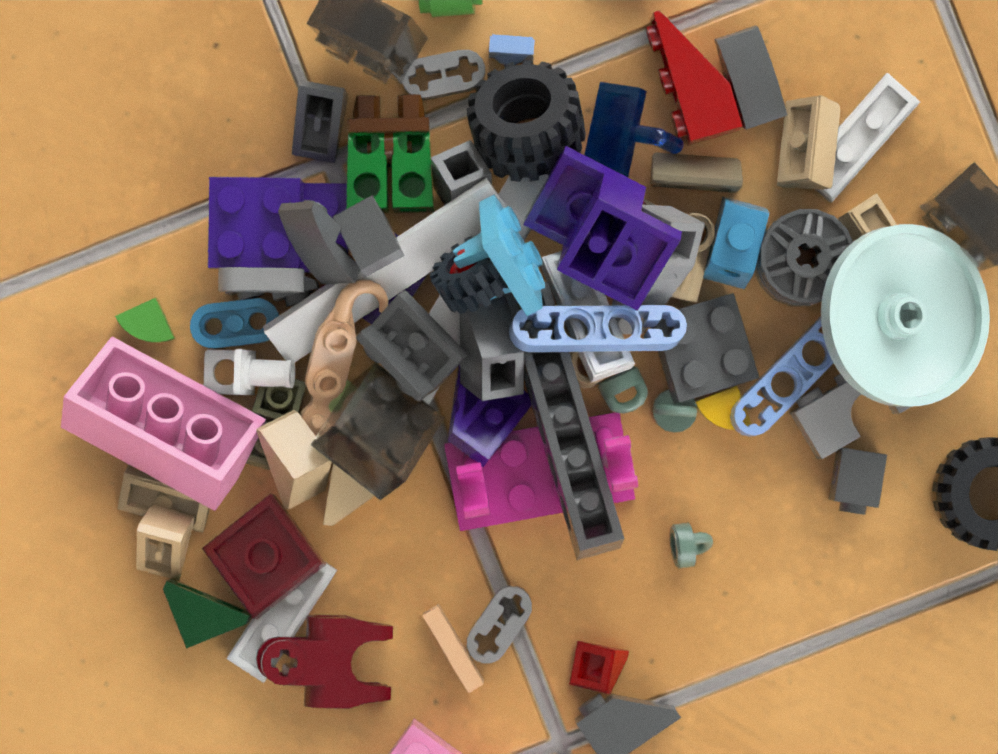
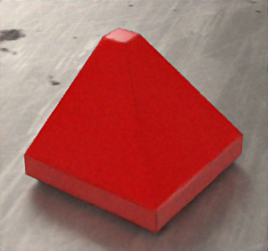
M577 641L569 685L611 694L628 659L629 651Z

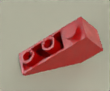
M660 10L653 12L651 16L652 25L646 26V33L652 52L660 50L664 63V68L658 69L665 95L673 94L677 110L671 112V119L677 137L685 136L687 146L738 132L742 128V123L730 83Z

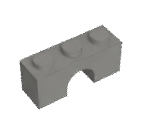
M841 374L834 377L838 385L823 394L819 387L811 390L796 401L799 408L790 412L817 459H824L861 437L851 418L852 405L861 393L854 389ZM889 406L893 414H900L910 408Z

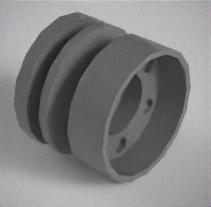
M798 209L781 216L765 230L754 272L761 288L774 300L788 306H811L822 301L824 287L833 265L853 241L848 229L835 216L818 209ZM799 246L805 251L811 248L815 251L816 256L811 260L814 265L813 268L809 264L800 266L797 263L796 258L801 255L798 249Z

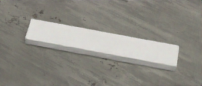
M486 177L396 237L405 255L404 257L365 278L360 271L357 280H371L380 284L386 291L388 300H390L432 272L434 264L442 262L440 257L444 253L450 254L453 251L452 246L457 243L460 246L465 243L464 239L470 236L473 238L481 233L480 201L495 194L502 207L505 208L507 206ZM349 283L326 284L263 326L264 333L286 361L294 360L295 363L311 352L318 327L334 308L340 291ZM365 293L355 299L352 308L354 323L379 307V302L374 295Z

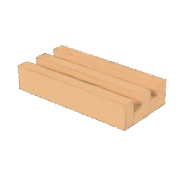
M440 604L425 611L422 615L467 692L470 693L484 684L482 675Z

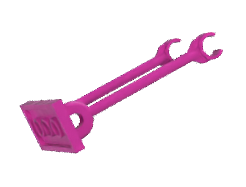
M620 413L589 417L614 503L635 500L634 488H638V479L635 476L632 462L630 437L623 434ZM538 427L512 431L484 467L481 466V462L473 460L452 443L444 444L460 531L563 513Z

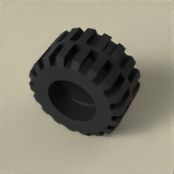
M523 60L521 65L514 66L513 62L505 64V69L501 71L494 69L487 74V80H479L474 86L476 93H470L469 108L466 110L474 145L489 169L493 168L494 175L500 178L509 175L510 180L520 182L522 178H529V181L532 182L539 181V176L545 174L549 176L565 146L580 153L582 150L581 142L585 141L586 132L579 94L572 78H567L566 72L559 67L552 70L550 63L542 61L539 65H534L533 60ZM537 118L527 123L516 124L522 120Z
M985 437L962 443V447L957 450L953 449L946 456L948 460L945 464L939 465L936 473L940 474L938 482H933L932 491L936 492L937 500L933 501L935 510L939 511L942 516L939 520L945 528H949L952 531L951 535L971 546L997 551L998 519L987 520L978 516L972 508L969 498V490L974 477L984 468L998 467V438Z

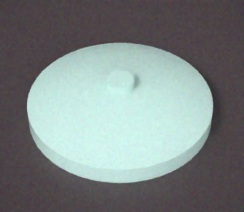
M900 224L873 230L850 244L839 256L829 273L821 303V325L827 350L843 378L859 393L873 401L889 406L910 407L932 404L950 396L973 374L981 360L987 343L990 322L989 303L981 275L969 255L955 241L937 230L914 224Z

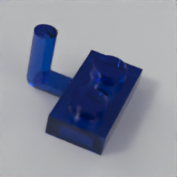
M600 82L584 153L585 156L628 177L636 143L655 145L672 154H677L683 149V141L664 129L640 125L647 91L639 87Z

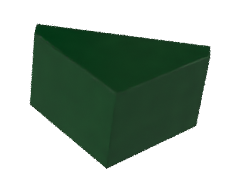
M175 579L167 580L163 587L186 649L244 626L252 618L247 610Z

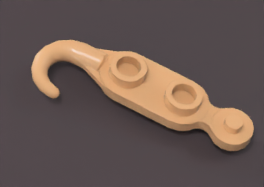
M359 279L355 283H349L340 291L334 308L318 327L315 334L305 375V385L311 394V401L300 414L314 435L322 434L330 428L332 415L329 410V404L343 392L346 386L356 346V333L352 314L355 299L361 294L369 293L377 298L380 313L388 306L389 300L386 291L380 284L374 281Z

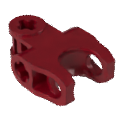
M307 615L306 637L277 636L267 639L257 650L256 665L260 673L274 684L305 686V707L350 709L362 704L391 700V687L379 682L357 680L352 672L351 661L357 648L364 643L393 639V626L363 621L347 615ZM280 650H283L284 654L291 657L290 663L283 664L282 671L279 672V669L271 664L272 658H278Z

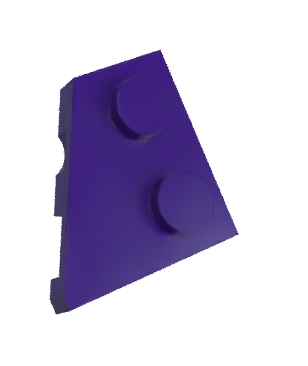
M459 364L448 441L473 460L481 462V466L484 467L532 405L528 393L524 391L522 395L482 401L460 384Z

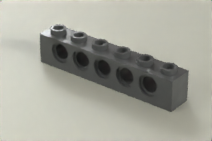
M547 281L545 282V288L541 289L543 306H555L550 285ZM512 292L504 295L512 318H514L522 308ZM551 319L552 322L548 328H534L533 321L527 320L520 330L528 331L529 338L535 339L537 333L541 330H552L551 339L555 340L553 332L556 320ZM524 351V381L576 560L620 549L624 541V535L570 353Z

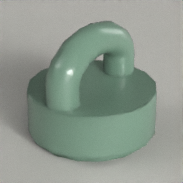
M635 366L600 382L598 386L608 407L615 413L625 414L638 409L644 404L648 396V389L638 367ZM633 386L635 387L637 394L633 399L624 403L618 402L615 395Z
M669 389L658 395L652 408L653 418L657 425L665 431L673 433L688 429L696 420L698 412L694 398L673 404Z
M689 522L673 524L670 528L671 554L674 565L678 569L694 567L696 555L707 552L713 545V538L710 534L705 532L693 533Z

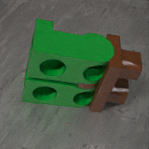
M398 95V118H381L380 96H356L353 118L348 119L347 209L373 195L382 211L389 213L388 167H392V203L394 213L434 212L429 117H425L421 95Z

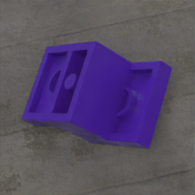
M567 146L562 151L523 223L524 226L563 245L557 266L558 271L637 311L681 241L682 236L681 231L641 211L646 191L645 186Z
M209 177L208 268L304 269V273H311L292 246L283 227L278 210L281 203L312 200L323 205L327 209V214L333 218V216L347 209V183H304L301 178ZM339 232L336 243L342 245L349 255V248Z

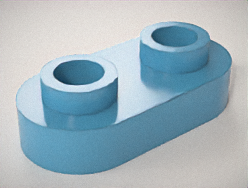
M260 298L206 304L198 308L193 314L190 321V331L197 343L211 349L264 343L270 339L264 333L263 328L255 330L251 326V317L256 313H262L266 317L267 324L278 317L279 312L272 303ZM218 318L222 323V330L217 335H211L207 331L206 326L210 319Z

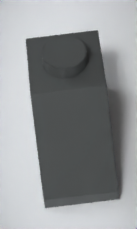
M599 693L578 708L581 715L575 718V721L597 754H629L679 720L681 716L673 705L610 694L603 698Z

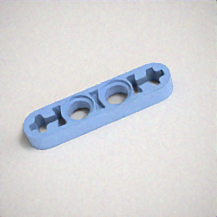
M627 305L543 306L542 309L526 316L523 309L518 311L510 324L509 336L514 346L525 352L665 351L672 349L680 342L686 333L687 323L680 310L668 305H641L638 311ZM571 318L583 321L588 330L587 336L580 340L570 338L564 331V322ZM613 318H623L631 325L632 335L627 339L614 337L608 328L609 321ZM641 318H644L643 327H655L661 319H665L666 325L674 327V330H672L668 337H663L662 330L648 329L643 336L644 339L640 337L642 332ZM551 319L556 320L553 332L555 340L551 339L552 330L539 331L535 339L529 338L528 331L520 330L527 320L533 321L534 328H548L552 322Z
M821 317L734 404L731 409L730 419L732 426L738 433L752 437L769 430L833 364L823 334L818 331L822 327ZM808 341L818 342L824 348L825 358L819 366L809 365L803 359L802 349ZM778 372L787 373L794 380V391L788 397H779L772 390L771 381ZM761 389L765 398L772 404L777 405L778 409L774 412L771 405L766 406L758 415V419L762 422L760 426L755 423L746 426L743 423L746 414L742 409L744 406L749 409L754 408L764 399L757 395V392Z

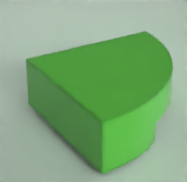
M153 298L115 316L125 331L140 340L160 343L176 339L157 298Z

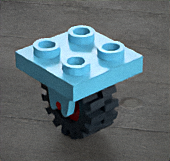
M494 194L479 202L481 233L473 238L470 236L464 239L465 243L460 246L458 243L452 246L453 251L450 254L444 253L440 257L442 262H437L432 267L434 271L430 273L431 282L448 308L454 313L458 311L459 314H465L467 309L470 312L477 311L480 304L483 303L486 307L492 303L491 299L500 298L504 294L512 292L524 313L528 316L543 308L541 289L545 288V282L538 269L539 266L543 265L542 258L532 241L525 243L519 234L521 226L513 209L510 206L503 208Z

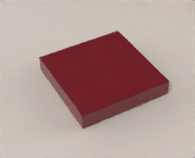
M272 493L202 548L253 619H259L326 565L276 495Z

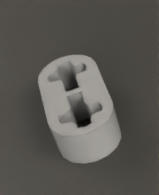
M457 50L417 58L405 66L402 73V83L408 94H419L422 100L469 92L475 89L474 86L479 80H484L485 64L483 59L472 50ZM462 59H468L470 66L477 65L478 71L472 73V81L463 82V78L459 75L446 77V71L458 69L459 61ZM424 68L426 74L429 75L441 73L442 75L441 79L428 82V90L420 91L417 84L410 85L409 79L416 77V69Z
M218 268V291L304 292V269Z
M518 586L501 588L470 630L467 637V649L476 661L481 663L498 661L528 620L532 611V602L529 594L523 588ZM515 594L519 595L522 598L520 606L524 609L523 613L520 616L512 613L505 624L498 620L504 611V606L500 603V600L504 596L511 599ZM496 625L501 629L494 641L499 646L496 652L487 650L484 654L477 651L479 642L475 639V636L478 633L486 636L492 627Z

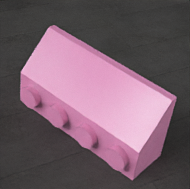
M111 337L65 394L61 428L216 511L238 480L258 439L256 429L265 425L266 419L118 339Z

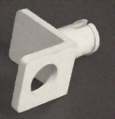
M244 349L205 351L203 386L218 394L255 395V386L293 388L294 360L256 359V351ZM226 359L234 362V382L230 385L220 384L215 378L214 373L216 365Z

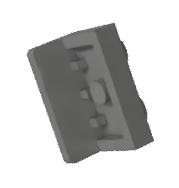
M406 290L394 298L372 325L361 330L356 336V339L364 347L367 356L374 362L381 364L395 378L397 386L417 401L422 400L437 390L469 355Z

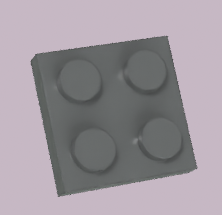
M734 293L678 309L685 317L687 323L686 333L672 349L658 351L673 404L759 378ZM661 319L655 327H650L651 329L662 330L663 337H668L672 330H674V327L666 325L665 319Z

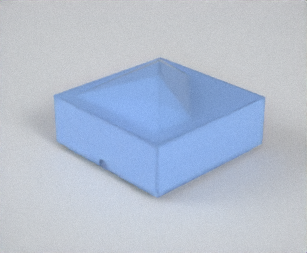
M492 34L489 42V58H494L504 65L512 62L516 65L522 63L523 60H533L535 39L533 37Z

